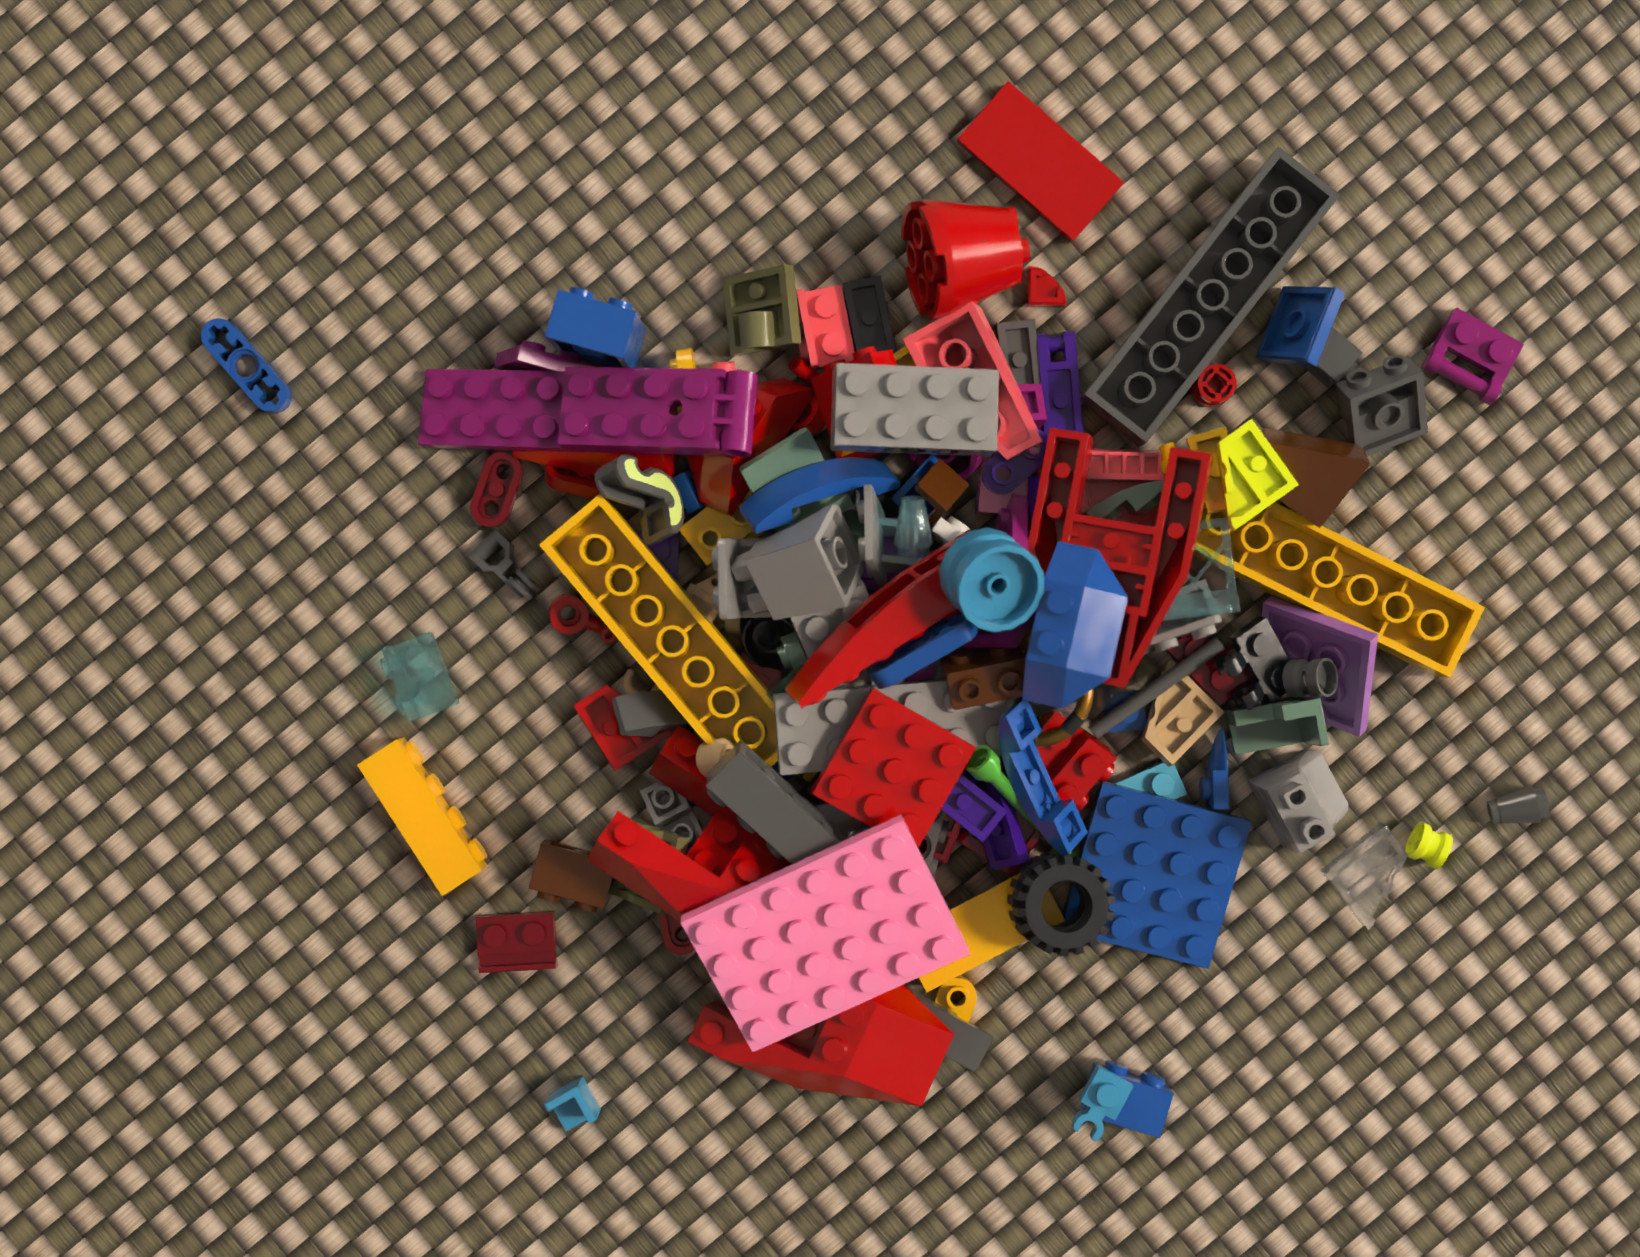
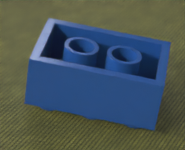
M570 287L569 292L558 289L545 337L558 352L576 353L582 357L583 361L605 367L636 368L647 330L637 312L632 309V304L616 298H609L608 303L601 302L593 298L594 294L592 292L577 287Z

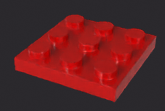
M870 687L810 792L870 827L877 826L898 815H902L919 848L976 747Z

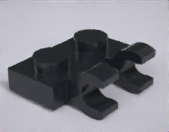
M1258 616L1228 637L1233 648L1212 662L1219 675L1222 676L1227 672L1230 678L1235 677L1246 668L1251 680L1235 689L1230 695L1237 707L1240 708L1245 704L1247 710L1255 708L1262 701L1273 703L1286 694L1282 675L1289 658L1267 618Z

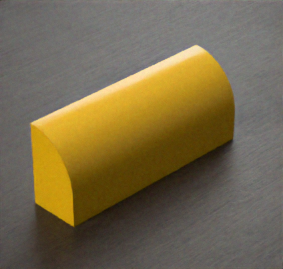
M1021 873L950 909L968 945L970 955L919 977L926 993L1026 941V938L1016 930V923L1010 919L1008 911L1012 910V905L1007 903L1008 894L1012 895L1014 890L1010 886L1012 878L1018 880ZM1048 889L1042 899V915L1048 924L1057 925L1065 921Z

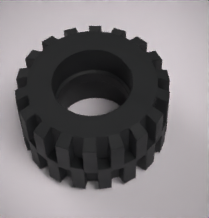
M1053 851L1046 852L1044 857L1037 855L1031 858V864L1028 867L1022 865L1017 870L1021 875L1018 880L1012 878L1010 883L1014 890L1013 894H1008L1007 903L1012 905V910L1008 912L1010 919L1017 925L1015 926L1016 930L1027 941L1049 954L1053 952L1059 956H1068V952H1072L1075 955L1085 953L1083 947L1088 945L1093 948L1099 944L1096 940L1099 934L1106 936L1109 928L1104 925L1107 919L1113 921L1115 912L1109 910V904H1115V898L1113 894L1108 892V888L1111 887L1108 879L1101 876L1102 871L1097 866L1070 853L1059 854ZM1065 880L1070 881L1076 886L1079 893L1077 912L1064 924L1050 925L1042 915L1041 904L1043 896L1053 884Z

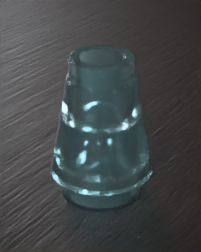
M922 496L902 497L894 538V545L898 547V555L905 557L928 555L930 553L929 546L933 544L925 498Z

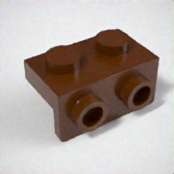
M1019 645L1017 648H981L976 650L959 648L950 652L949 655L941 657V671L948 685L952 708L959 710L1022 697L1026 657Z

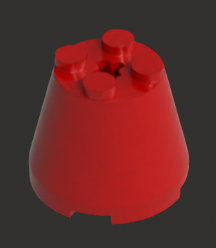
M928 199L910 202L905 207L901 225V238L903 241L909 240L906 247L909 266L904 267L912 300L920 315L928 314L930 321L937 320L954 313L971 301L979 303L1017 284H1021L1023 262L1030 260V247L1027 239L1020 237L1018 215L1014 207L1005 208Z

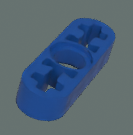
M221 318L212 319L204 325L201 331L203 345L255 405L273 414L285 411L292 401L290 387L234 324ZM216 330L229 331L225 337L232 346L238 349L231 353L226 346L220 343L214 344L217 340ZM244 356L254 357L257 363L256 371L249 377H242L237 371V363ZM263 380L267 386L275 390L280 388L276 394L279 401L276 404L271 401L265 403L264 400L267 399L268 394L256 383Z
M959 611L956 615L942 619L930 626L927 632L920 638L905 642L896 648L889 658L880 662H874L867 667L866 671L877 688H888L968 643L975 637L978 628Z

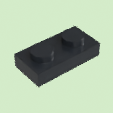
M881 275L843 283L842 286L855 350L858 351L866 347L875 346L876 351L892 349L894 354L896 348Z

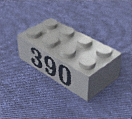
M837 363L832 375L830 450L989 457L997 451L999 370Z

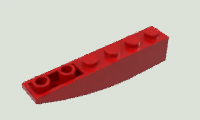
M968 529L905 569L863 602L807 660L786 687L785 691L788 696L802 709L807 705H814L822 701L827 693L838 685L856 679L866 667L874 662H880L889 658L894 653V650L905 642L923 636L930 626L941 619H947L956 615L959 610L947 600L940 586V566L945 552L956 539L971 530Z

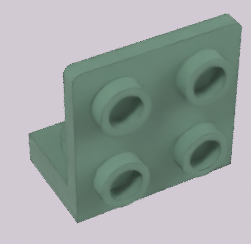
M804 427L740 466L739 471L753 495L770 482L791 471L825 460L811 432ZM847 492L792 509L793 522L772 528L774 533H778L811 516L823 507L837 504L842 513L852 508L854 504Z

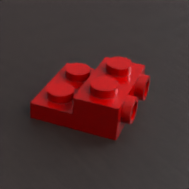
M1056 709L1043 714L1038 723L1042 732H1047L1061 726L1067 716ZM1082 727L1074 735L1058 744L1036 747L1060 800L1073 799L1078 811L1087 804L1089 800L1088 792L1097 781L1105 782L1110 778L1115 767L1113 762L1117 759L1107 745L1096 739Z

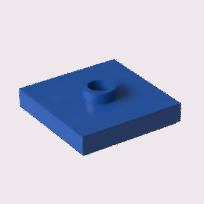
M1283 286L1256 358L1265 363L1317 367L1345 292L1336 287Z

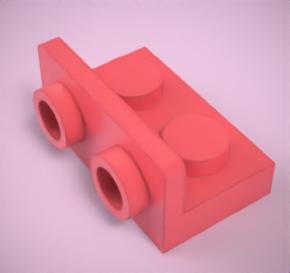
M842 285L805 292L804 289L796 290L799 324H802L804 334L801 344H798L801 359L805 362L809 361L811 368L814 370L823 369L824 365L837 360L845 359L846 363L854 360L852 353L855 350Z

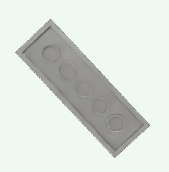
M945 679L896 683L884 689H879L876 685L834 688L827 693L822 701L814 705H807L803 709L787 693L773 694L778 771L780 775L822 772L870 687L975 747L981 745L989 746L997 756L1001 755L999 719L1013 705V699L954 710L951 706L949 689Z

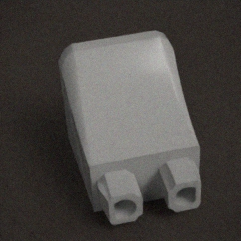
M837 504L823 507L811 516L778 533L755 541L750 551L736 556L731 565V570L739 582L754 580L757 587L751 588L747 594V602L753 614L770 612L773 620L847 607L863 574L864 562L860 560L858 546L840 507Z
M1303 750L1247 780L1284 849L1302 853L1334 836V826L1348 811V802L1324 757L1315 750Z

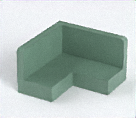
M1290 697L1276 700L1273 703L1263 702L1251 710H1247L1246 706L1225 709L1232 749L1235 754L1239 755L1298 743H1308L1316 746L1329 745L1321 698Z

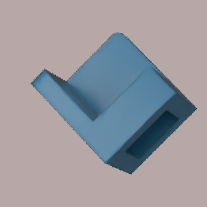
M583 1076L550 1093L543 1104L547 1112L552 1109L555 1111L565 1131L586 1120L589 1124L594 1122L601 1111Z

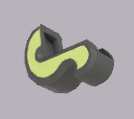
M622 454L597 469L595 483L598 491L604 498L643 511L641 526L644 544L656 545L677 534L682 528L684 522L683 501L680 490L668 474L653 467L641 472L638 468V459L628 454Z

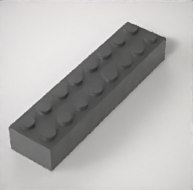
M1278 147L1266 159L1082 394L1081 402L1136 446L1140 447L1146 444L1340 197V194Z

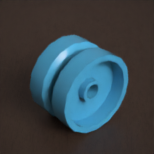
M992 528L972 530L957 538L945 552L940 566V586L947 600L980 629L998 632L1011 630L1022 624L1038 608L1044 593V573L1038 560L1008 534Z

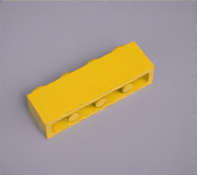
M405 737L396 739L357 766L443 896L488 866L484 860L487 858V854L481 843L476 838L471 840L463 827L466 825V821L461 812L455 806L449 807L442 796L445 793V789L441 781L434 773L429 775L421 763L424 760V756L418 746L413 741L407 742Z

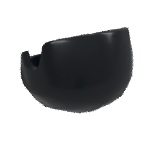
M772 617L748 618L743 625L740 641L745 655L755 663H758L760 667L784 668L776 648L783 645L780 637L795 630L790 618L773 620Z

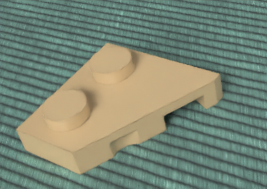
M1169 660L1163 666L1161 675L1175 666L1176 663L1173 660ZM1186 676L1152 701L1141 741L1170 767L1207 731L1224 711L1189 676Z

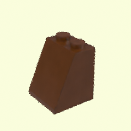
M1265 427L1261 431L1299 484L1278 500L1319 528H1321L1370 466L1365 449L1357 444Z

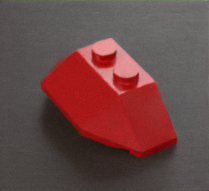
M786 378L758 382L751 456L687 455L698 498L702 505L732 517L750 490L739 471L740 466L784 440L815 394L813 388Z

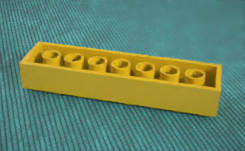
M601 494L597 495L539 544L707 745L715 742L714 739L718 738L728 739L734 745L742 740L770 767L778 761L773 695L607 498H604Z
M1276 502L1233 531L1228 526L1226 510L1207 515L1204 505L1193 556L1281 600L1377 633V648L1435 677H1451L1485 609L1484 606L1324 526L1319 528L1300 514Z

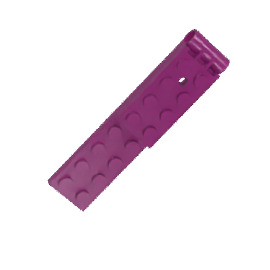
M565 367V371L426 369L418 445L423 448L748 457L751 456L758 375L742 370L727 372L725 369ZM683 406L681 413L675 415L676 409Z

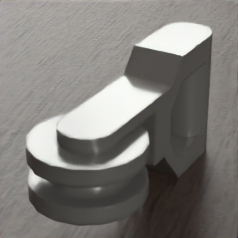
M494 528L468 557L484 572L488 574L496 573L521 598L525 596L531 600L534 596L530 590L533 589L538 592L541 588L529 575L519 568L515 571L518 575L517 579L513 576L506 577L517 565L513 561L514 545ZM501 545L505 549V558L498 565L491 566L485 560Z

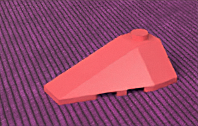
M971 301L954 313L941 317L903 338L916 366L999 370L997 451L1006 460L1043 442L998 340L982 308Z

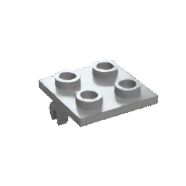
M872 484L864 485V500H858V518L860 524H864L865 537H859L858 539L859 557L861 561H866L868 575H873L879 588H882L887 584V573H901L923 559L884 555L883 536L922 538L929 536V529L923 525L925 522L886 518Z

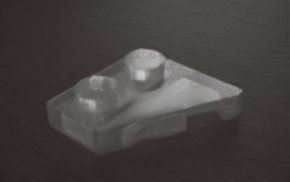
M1380 822L1320 871L1362 926L1369 930L1376 921L1373 915L1382 897L1387 899L1393 887L1394 876L1400 872L1408 854L1389 828Z

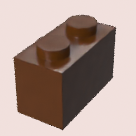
M545 839L540 844L529 889L538 891L537 897L559 902L560 897L575 901L574 906L576 908L597 912L598 907L604 909L607 906L615 878L587 860L591 851Z

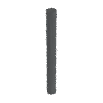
M1214 637L1088 726L1089 730L1096 739L1100 738L1224 650L1222 643Z

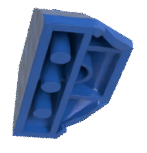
M1057 542L1044 577V593L1037 608L1026 656L1022 700L1063 709L1110 678L1128 596L1098 549Z

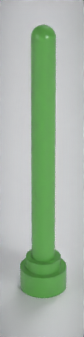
M987 745L976 747L965 769L976 780L990 782L1057 853L1061 854L1041 834L1026 814L1009 779L1001 772L1000 758ZM1075 849L1070 852L1072 855L1079 856Z

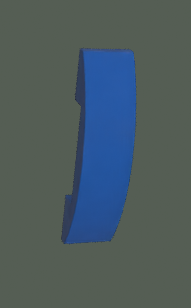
M849 457L825 460L798 468L770 482L749 497L739 507L740 514L755 533H760L793 522V508L853 489H857L864 497V485L872 484L876 495L900 488V480L883 462L874 459Z
M1020 697L999 719V744L1003 764L1011 786L1033 824L1061 854H1069L1088 832L1073 799L1060 800L1033 741L1042 730L1029 701L1022 700V697Z

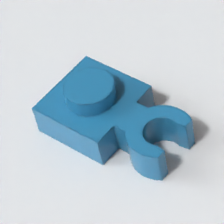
M1097 1064L1079 1096L1080 1102L1087 1105L1085 1110L1076 1113L1073 1117V1129L1078 1132L1084 1122L1091 1121L1094 1123V1128L1089 1136L1093 1141H1098L1104 1131L1102 1120L1105 1116L1114 1121L1117 1119L1134 1087L1133 1084Z

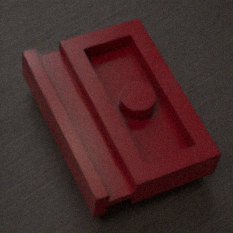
M555 911L487 914L475 917L479 973L556 969L558 967Z

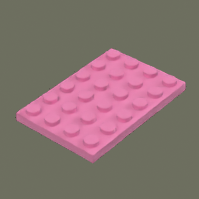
M898 815L681 915L680 921L752 1052L970 955L968 945L902 815Z

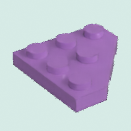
M1270 596L1263 603L1262 617H1266L1289 660L1306 659L1310 662L1315 658H1329L1337 667L1339 680L1335 693L1331 697H1315L1321 698L1325 724L1360 737L1367 730L1378 634Z

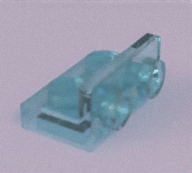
M428 632L395 646H388L382 649L384 658L380 659L382 670L388 680L393 679L398 694L394 695L397 709L402 716L407 715L410 722L460 704L433 632Z

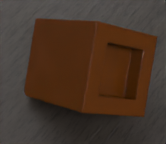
M941 458L914 486L915 490L936 509L923 524L928 529L949 510L969 486Z

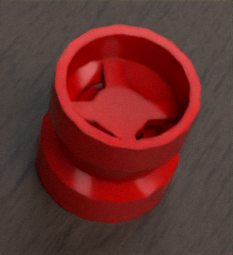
M1223 364L1207 366L1190 387L1193 399L1198 404L1206 407L1216 406L1226 401L1233 395L1236 389L1237 381L1235 374L1229 367Z

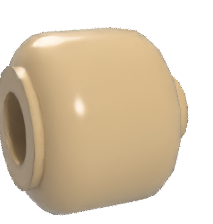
M718 738L714 739L715 742L709 745L703 742L698 747L696 764L704 777L707 778V773L724 757L725 752L727 754L735 746L730 740Z

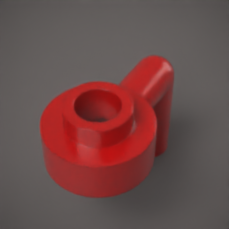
M800 357L793 358L789 363V369L813 388L810 378L820 374ZM816 394L812 396L791 429L795 432L805 427L812 435H815L824 428V416Z
M562 594L556 597L550 604L549 619L553 627L560 633L575 634L585 628L598 633L605 643L615 641L616 636L601 618L589 614L586 604L577 595ZM566 606H571L575 609L574 615L568 619L563 618L561 610Z

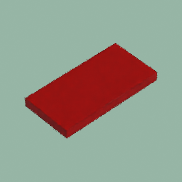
M1009 81L957 139V143L1071 243L1124 184L1117 175Z

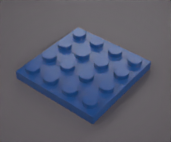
M1106 781L1100 782L1086 828L1088 833L1084 836L1078 856L1089 861L1090 864L1097 866L1102 871L1101 876L1107 878L1111 885L1108 888V892L1113 894L1115 898V904H1109V910L1115 912L1113 921L1107 919L1104 925L1109 928L1106 936L1099 934L1096 940L1209 969L1252 822L1247 818ZM1072 882L1062 912L1065 921L1059 923V925L1068 922L1075 915L1079 906V893Z

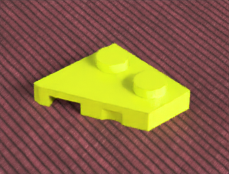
M1252 419L1216 443L1228 526L1232 531L1238 529L1299 485Z

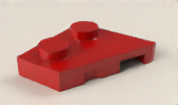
M605 685L573 705L613 770L616 771L671 736L675 730H660L653 737L621 735L611 700L617 696H622V694Z

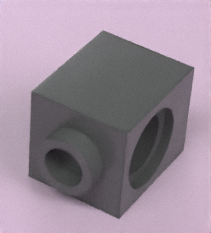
M1332 327L1317 367H1303L1322 384L1329 387L1346 380L1349 372L1359 368L1355 362L1363 352Z

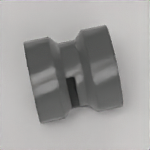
M1315 658L1310 662L1306 659L1289 660L1283 669L1282 675L1284 689L1292 698H1304L1310 694L1315 697H1331L1338 687L1337 667L1329 658Z

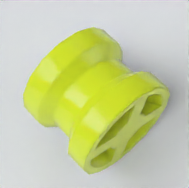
M1420 822L1414 827L1407 840L1405 855L1413 860L1423 859L1427 866L1437 870L1448 858L1453 844V837L1443 831L1439 833L1432 831L1431 825Z

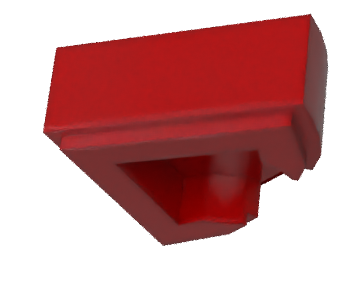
M1028 266L1026 307L1065 308L1066 296L1059 283L1045 270Z

